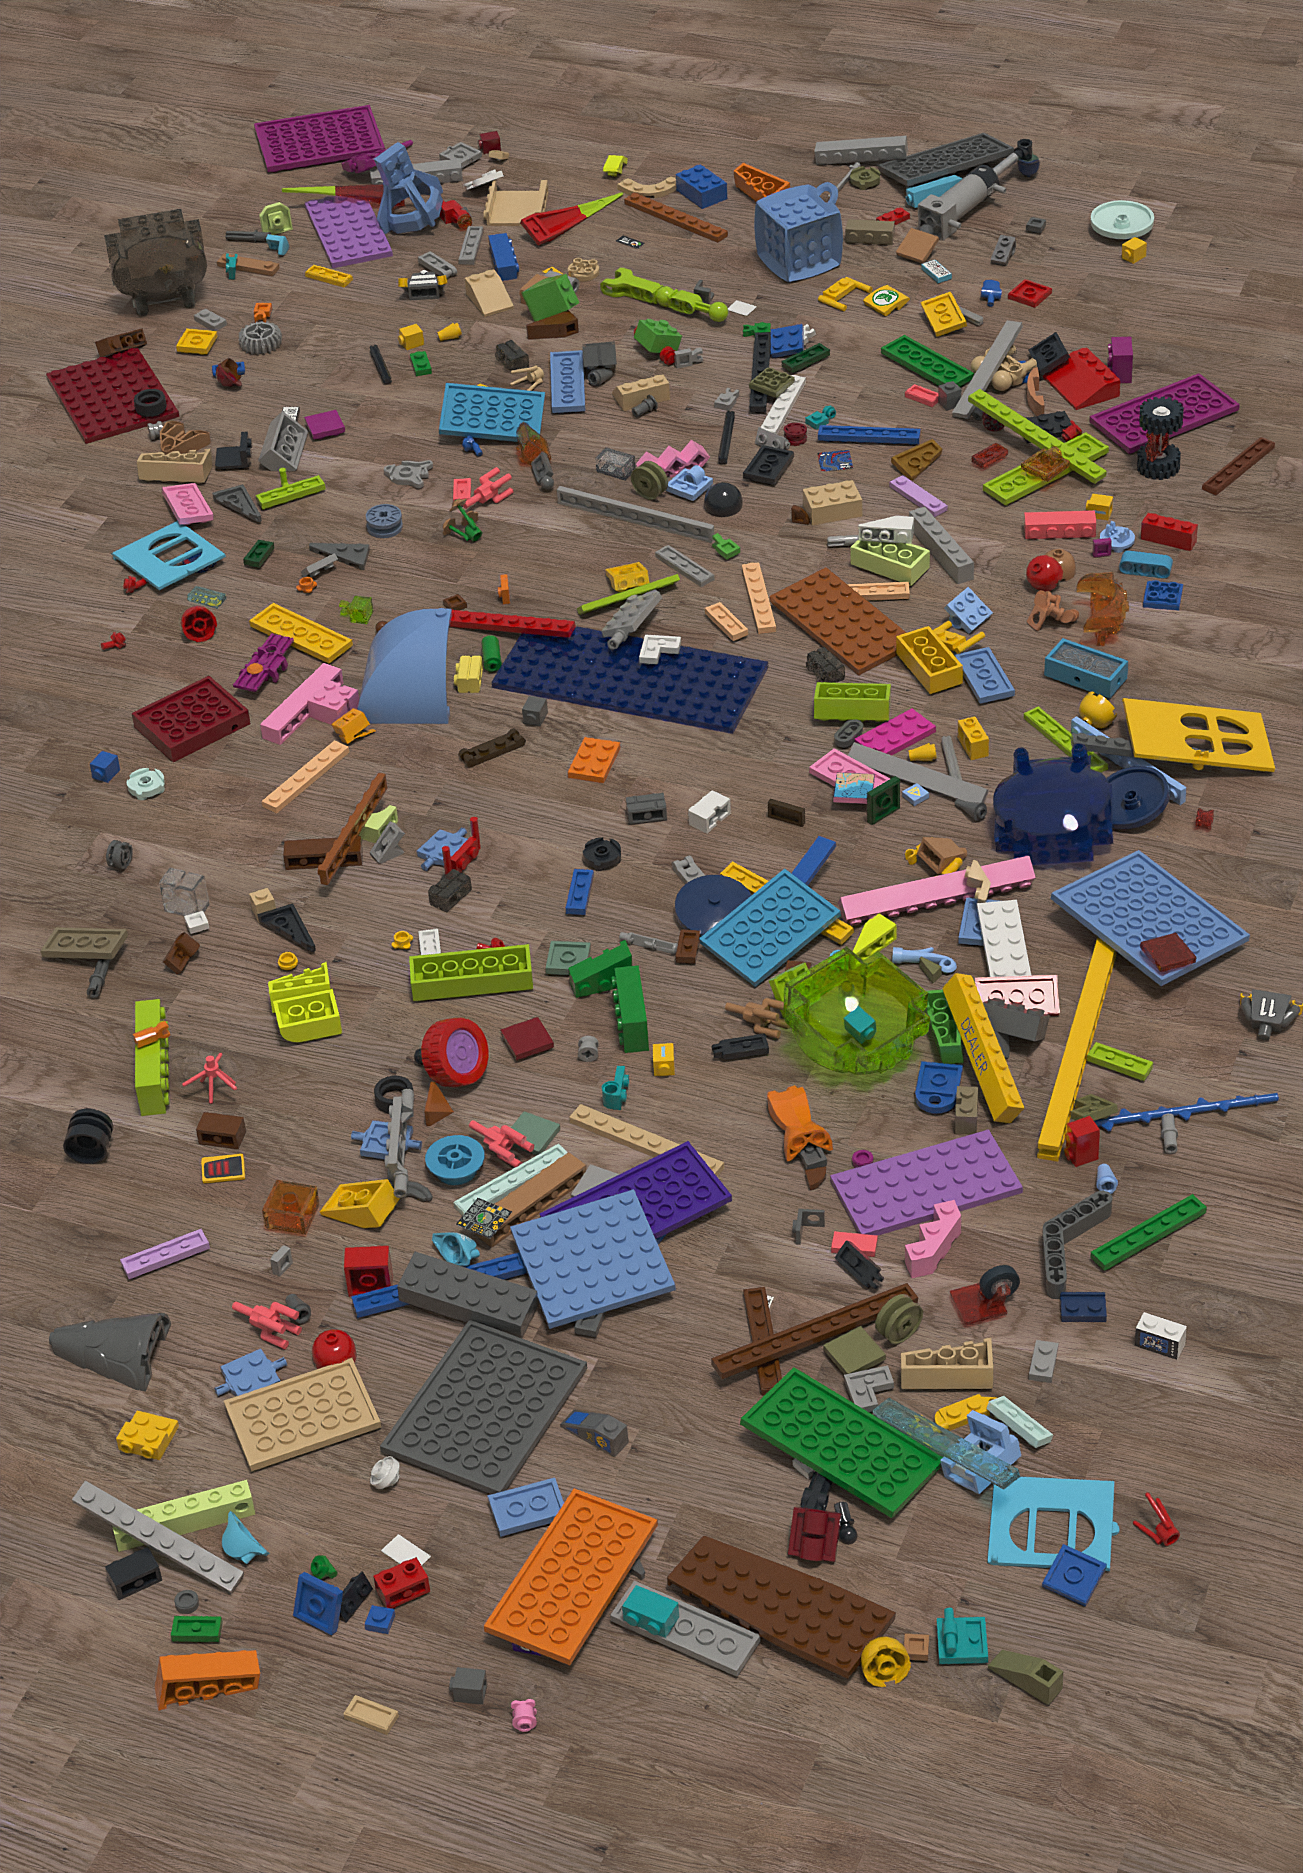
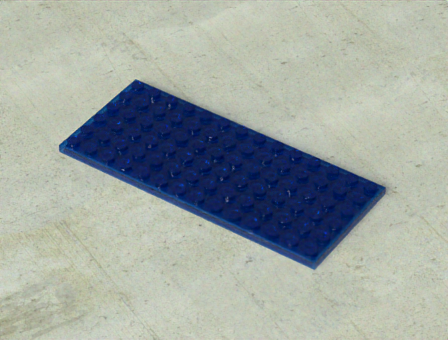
M576 626L570 638L522 633L492 680L491 685L494 689L733 734L769 665L768 661L680 646L679 654L660 653L658 664L640 663L639 656L644 641L643 638L628 636L617 649H610L607 643L612 637H604L600 630Z

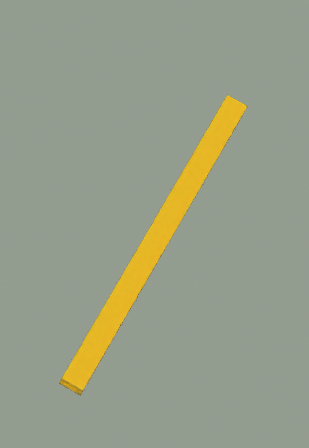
M1097 938L1038 1141L1039 1152L1037 1158L1059 1161L1065 1133H1067V1123L1071 1119L1070 1111L1073 1110L1075 1105L1074 1100L1077 1098L1087 1062V1054L1092 1045L1116 960L1117 952L1101 938Z

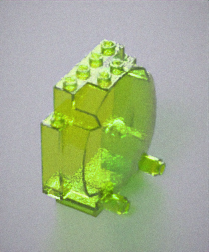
M846 946L785 984L783 1007L785 1023L791 1027L798 1046L812 1061L838 1073L849 1072L854 1075H866L879 1072L882 1074L887 1070L893 1069L901 1061L910 1058L916 1039L927 1034L930 1024V1016L924 1012L928 1005L929 993L879 951L862 960ZM858 1006L876 1021L877 1032L871 1039L864 1041L862 1044L845 1030L843 1019Z

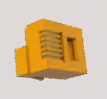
M354 708L331 724L334 731L340 734L341 741L346 744L358 737L376 731L374 729L361 731L370 723L364 712Z

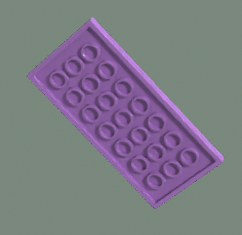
M364 190L304 202L306 211L332 268L393 256L392 249L383 230L379 226Z
M989 1129L830 1175V1181L858 1234L878 1236L932 1220L934 1204L955 1200L959 1211H963L1023 1193L1021 1183Z

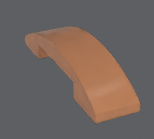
M1035 367L1028 376L1027 402L1031 411L1036 416L1044 414L1045 405L1043 395L1036 396L1035 391H1039L1038 367Z

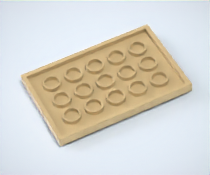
M352 1358L339 1364L329 1365L224 1400L225 1409L251 1471L381 1428L380 1419Z

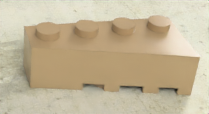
M205 449V452L197 453L196 450H189V453L180 454L179 451H172L167 455H164L163 452L142 453L137 460L139 480L145 481L161 480L162 482L205 483L213 467L211 449Z
M991 1338L983 1339V1343L974 1344L973 1341L964 1342V1346L951 1348V1345H945L936 1351L928 1348L901 1353V1389H993Z

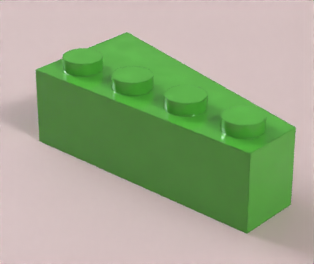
M943 990L921 991L924 1011L942 1063H964V1043Z

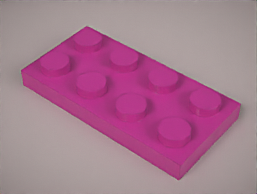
M911 708L854 739V742L889 755H894L935 733L936 726Z

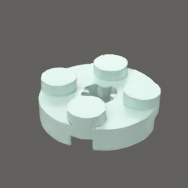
M149 768L138 769L129 775L130 779L127 780L128 791L133 796H136L138 800H145L147 797L163 793L165 790L164 775L157 769L155 771H149Z

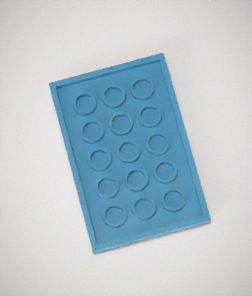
M446 383L439 434L463 437L471 435L473 438L539 444L545 392Z
M784 868L700 937L699 941L701 945L756 987L841 916V911Z

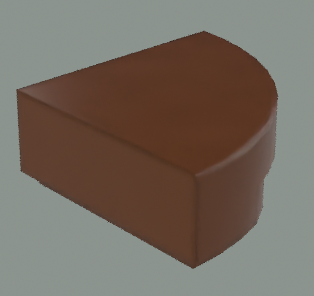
M793 505L791 508L792 522L808 525L810 518L807 512L801 507Z
M826 1166L805 1170L809 1190L818 1188L819 1184L826 1179Z

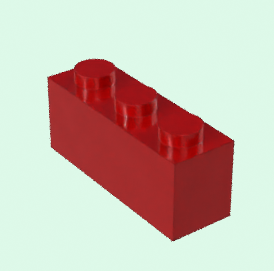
M1147 513L1142 521L1141 540L1191 551L1197 542L1198 524L1160 516L1155 513Z

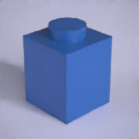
M101 751L90 763L92 778L109 783L120 771L118 755Z

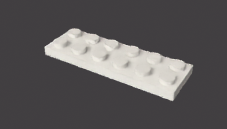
M1017 900L977 903L989 977L1031 976Z

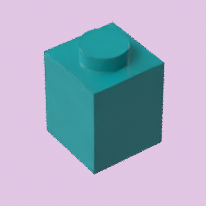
M859 1006L843 1018L845 1030L861 1044L871 1039L877 1032L876 1021Z

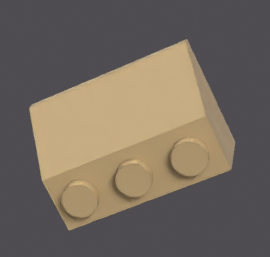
M656 375L651 378L640 379L636 382L625 383L617 386L612 391V395L623 411L631 410L633 407L641 404L644 399H647L649 394L655 398L657 403L670 400L669 382L664 375Z

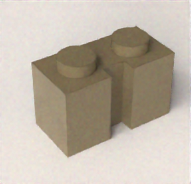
M957 1086L955 1134L977 1133L978 1087Z

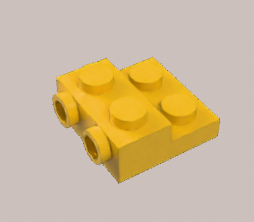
M640 562L605 569L606 576L611 581V587L618 592H624L628 588H636L649 583L648 570Z
M137 1410L132 1420L125 1422L116 1438L118 1449L124 1453H132L148 1459L160 1460L179 1427L178 1420Z

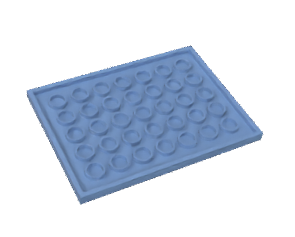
M1139 850L1051 893V900L1160 986L1248 942L1250 934Z

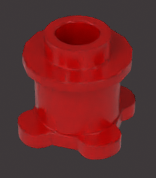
M1072 420L1070 421V426L1065 430L1062 429L1063 434L1061 436L1066 442L1083 434L1080 427Z

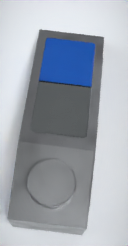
M574 1409L560 1424L561 1428L613 1457H616L629 1443L627 1425L610 1415Z

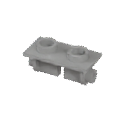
M758 427L755 444L780 449H788L790 447V442L786 438Z

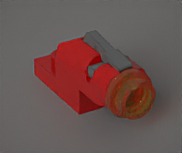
M443 200L439 217L445 224L454 222L461 229H467L468 226H472V218L467 207H462L455 200L447 202Z

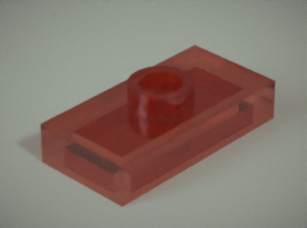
M994 443L971 456V462L984 469L1007 456L1008 449L998 443Z

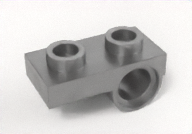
M1000 235L991 257V264L1007 266L1010 255L1013 256L1016 250L1015 237Z

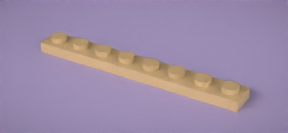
M582 1104L569 1117L571 1124L652 1157H656L680 1145ZM698 1152L718 1177L724 1169V1162Z

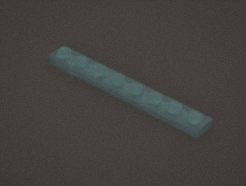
M887 1398L873 1409V1414L877 1418L1003 1490L1020 1477L1019 1469L891 1398Z

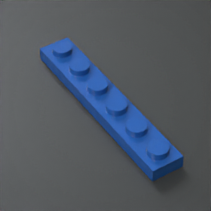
M820 425L818 440L859 443H904L913 445L919 444L921 429Z

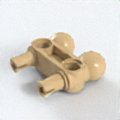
M1013 344L991 380L992 386L998 391H1005L1011 385L1021 384L1026 374L1037 367V362L1033 358L1022 364L1012 358L1011 355L1016 354V347ZM990 348L986 350L985 355L977 356L972 360L970 367L974 375Z

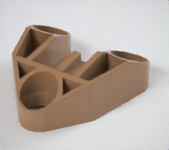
M168 421L160 431L161 452L167 455L172 451H179L180 454L189 453V450L197 451L211 443L210 433L202 430H189L185 434L183 423Z

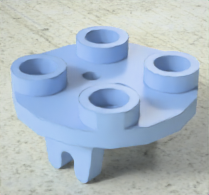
M1111 521L1110 525L1107 524L1106 529L1100 533V539L1111 538V549L1116 553L1123 552L1124 549L1131 547L1135 542L1134 533L1128 528L1116 526L1114 521Z

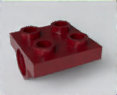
M795 1506L793 1509L788 1555L799 1556L806 1560L835 1562L842 1513Z

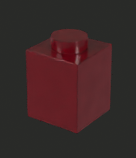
M497 131L479 134L478 147L482 149L483 154H489V151L492 150L501 151L500 137Z

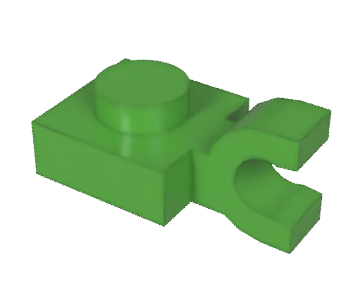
M718 533L712 536V539L715 540L712 547L726 560L740 553V547L731 539L724 540Z

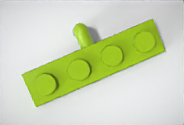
M280 468L279 473L282 487L257 494L256 501L262 509L270 508L274 505L325 490V483L318 475L289 484L286 468Z

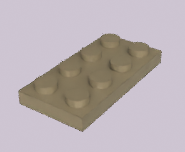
M56 927L40 952L42 957L109 960L115 957L128 937L126 929Z

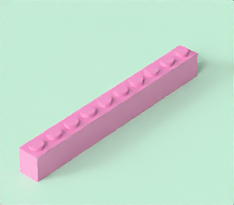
M1030 856L981 866L991 883L988 896L999 890L1002 893L1008 892L1017 886L1020 888L1029 887L1036 878ZM966 870L844 896L839 899L838 906L843 922L850 924V926L861 924V921L872 919L878 914L882 916L888 915L890 918L898 916L900 912L904 911L913 913L922 907L931 909L937 907V904L940 903L950 905L958 899L966 901V898L975 897L977 888L966 885L968 879L964 877Z

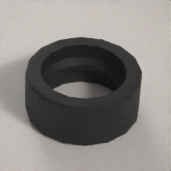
M158 389L142 390L134 396L135 410L141 416H156L163 413L166 409L165 395Z
M397 1075L381 1079L374 1088L376 1106L380 1111L389 1114V1106L393 1105V1099H387L383 1095L394 1090H413L412 1083L407 1078Z

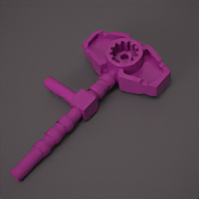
M408 140L401 144L407 148L413 145V141ZM387 149L353 156L350 160L341 163L344 171L355 173L368 171L376 166L374 158Z

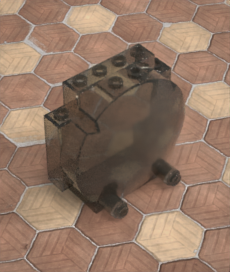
M181 209L118 219L120 233L104 235L113 286H116L122 294L131 296L133 308L136 307L137 314L146 316L149 312L148 305L181 299L187 308L194 307L196 303L194 285L203 280L207 271V260L199 219L184 222Z

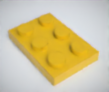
M951 292L920 302L936 337L967 326V322Z

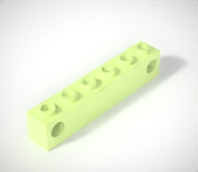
M247 1480L137 1509V1511L179 1535L228 1522V1513L230 1511L238 1519L255 1515ZM112 1526L119 1552L145 1545Z

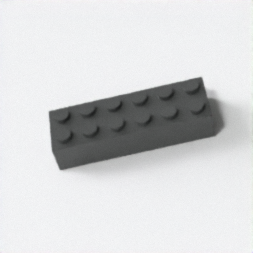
M416 1251L397 1286L399 1301L464 1322L472 1320L519 1338H523L538 1306L537 1290Z

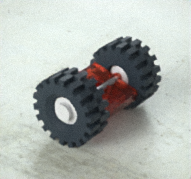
M1162 396L1159 399L1153 397V400L1149 398L1147 402L1144 401L1140 406L1139 423L1142 430H1148L1146 434L1148 441L1145 446H1141L1138 449L1137 470L1142 476L1145 475L1146 478L1152 477L1153 480H1156V478H1159V480H1163V478L1170 479V476L1174 477L1176 473H1179L1181 452L1178 447L1175 448L1174 444L1169 445V435L1173 434V431L1175 433L1178 432V429H1181L1183 425L1184 408L1176 399L1172 401L1170 397L1168 399Z

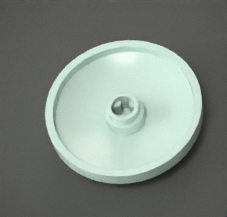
M1118 200L1096 207L1091 213L1090 223L1097 233L1105 237L1131 239L1140 237L1152 229L1154 214L1147 206L1141 203Z

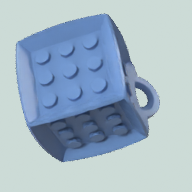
M825 182L817 188L809 184L792 187L766 196L756 202L754 230L757 253L765 265L783 280L793 282L810 278L841 264L843 229L841 214L835 205L838 198V189L835 185ZM824 191L830 193V199L827 203L820 197Z

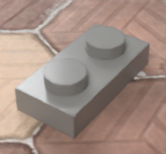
M207 309L201 310L194 315L196 322L213 331H218L227 326L226 319Z
M334 553L306 567L301 573L303 577L310 575L312 578L320 573L319 570L324 568L326 571L334 566L333 563L338 558Z
M1036 1340L1029 1380L1052 1383L1059 1343Z

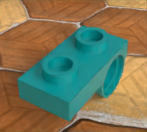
M617 1066L614 1081H608L602 1085L603 1105L608 1109L621 1110L622 1102H626L627 1090L625 1087H629V1075H626L625 1066Z

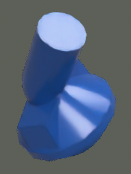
M471 435L464 438L462 447H464L466 452L474 450L478 457L483 454Z

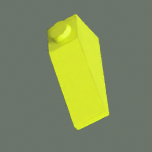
M881 914L869 919L865 923L853 949L852 967L856 969L897 939V924Z

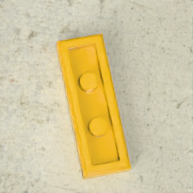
M312 265L305 272V277L343 288L353 281V276L317 265Z

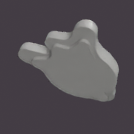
M431 460L422 462L401 461L402 465L395 467V464L384 467V474L393 483L422 488L424 486L422 478L429 477L428 470L433 467V462Z

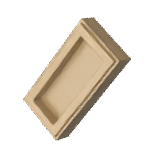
M357 1695L354 1696L344 1712V1719L388 1735L399 1717L398 1711Z

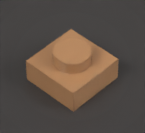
M905 1634L904 1647L910 1660L928 1661L929 1635Z

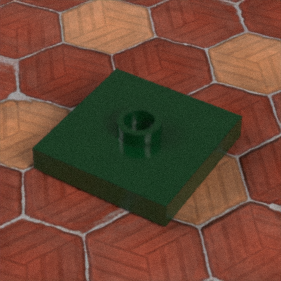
M894 776L867 792V822L873 825L900 809V779Z

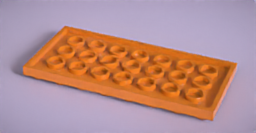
M574 1488L484 1625V1632L571 1665L657 1528L658 1520Z

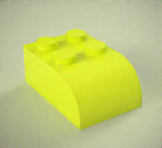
M333 989L273 1001L280 1034L288 1041L303 1042L342 1034L340 1015Z

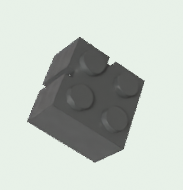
M615 341L582 344L583 363L587 369H597L599 365H604V368H612L614 364H617Z

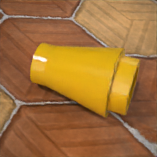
M452 323L437 332L439 340L442 341L459 338L462 332L458 323Z
M927 743L909 750L910 761H933V759H937L935 744Z

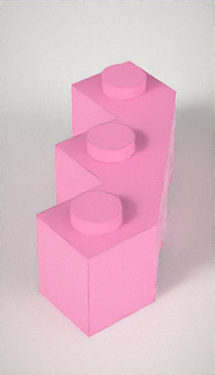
M690 440L681 452L668 446L659 458L646 451L636 465L639 467L645 461L655 462L671 478L679 474L684 468L690 470L695 465L702 468L710 456L703 446Z
M955 1200L934 1204L933 1222L919 1225V1242L905 1245V1264L911 1278L933 1274L940 1259L945 1257L954 1239H957L961 1234V1214Z

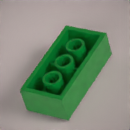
M639 965L614 968L615 976L611 977L612 988H616V990L612 991L613 1002L618 1003L614 1005L615 1016L620 1017L616 1019L617 1030L622 1031V1033H618L619 1044L624 1045L625 1053L649 1051L647 1017Z

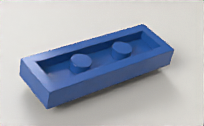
M574 869L566 904V914L586 915L594 877L593 870Z

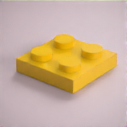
M186 328L176 345V349L178 352L208 354L218 337L217 331Z

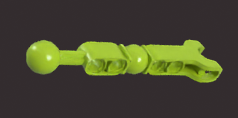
M626 268L617 269L615 271V279L607 278L600 283L602 293L611 297L628 296L648 303H659L661 306L686 314H692L697 310L709 314L710 319L715 322H722L728 316L729 310L722 302H715L711 305L703 303L701 297L697 294L684 290H673L668 286L636 277L631 270Z

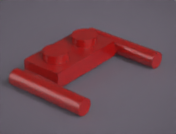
M477 817L470 818L472 837L452 857L450 856L449 846L442 847L446 880L453 879V875L458 876L462 870L466 869L467 865L477 857L481 849Z

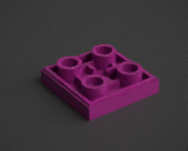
M337 410L304 417L313 439H323L326 436H336L345 432V426Z

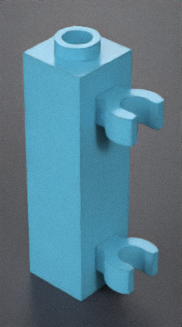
M956 175L944 176L939 178V180L923 185L908 187L906 189V202L908 205L917 208L918 204L930 194L940 197L961 181L962 178Z

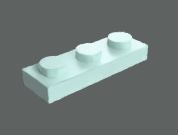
M1005 1396L989 1401L986 1409L994 1414L997 1419L1008 1425L1012 1431L1023 1437L1030 1445L1037 1448L1051 1442L1053 1434Z

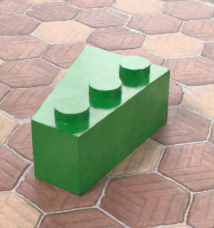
M626 940L619 942L620 946L612 950L607 948L603 950V954L593 959L589 957L568 968L569 982L576 998L613 990L611 977L615 976L614 968L633 966L632 955Z

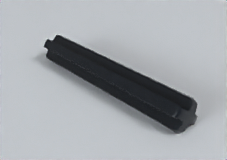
M371 345L369 347L370 353L384 384H390L392 382L391 375L377 345Z

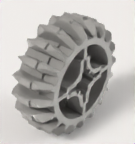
M261 321L245 325V328H242L239 332L238 340L240 347L246 353L251 352V354L256 353L259 355L261 353H271L272 350L275 351L276 348L280 347L282 333L274 323Z

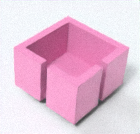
M327 680L307 699L309 717L331 725L353 708L358 709L359 694L357 689L345 685L342 687L339 683Z

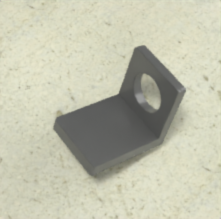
M798 1209L797 1220H793L792 1229L793 1233H796V1245H801L803 1226L825 1227L824 1210ZM817 1215L820 1219L818 1221H811L808 1219V1216Z

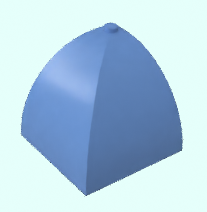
M422 609L408 612L388 622L376 634L369 649L357 709L364 712L370 724H448L450 707L447 706L446 660L448 631L452 617L451 609Z

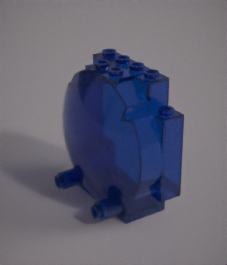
M1077 743L1073 746L1071 750L1072 757L1029 760V753L1025 748L1020 747L1013 753V774L1001 780L993 796L996 852L1013 851L1014 859L1030 856L1032 865L1094 861V845L1114 844L1112 784L1108 783L1103 773L1092 770L1091 755L1088 756L1087 748L1084 744Z

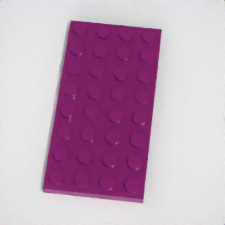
M1198 373L1089 416V422L1130 454L1138 451L1146 443L1151 444L1153 441L1158 443V435H1154L1153 432L1149 434L1148 430H1142L1139 423L1140 406L1144 401L1147 402L1149 398L1153 400V397L1158 399L1161 396L1165 397V399L1170 397L1172 401L1176 399L1184 408L1182 428L1178 429L1176 433L1173 431L1171 435L1166 433L1165 436H1162V441L1239 410L1240 404Z

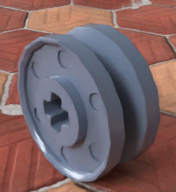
M376 505L366 513L367 531L376 538H391L400 533L403 528L401 510L394 505Z

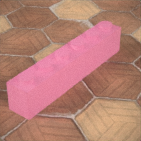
M325 663L316 669L277 709L260 724L262 738L281 745L309 718L307 699L327 680L343 684L342 669Z

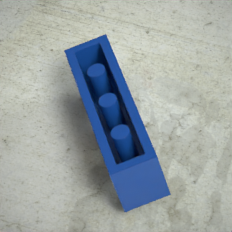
M507 233L488 235L489 249L496 273L502 281L517 279L519 264L514 253V247H512V240L508 239Z

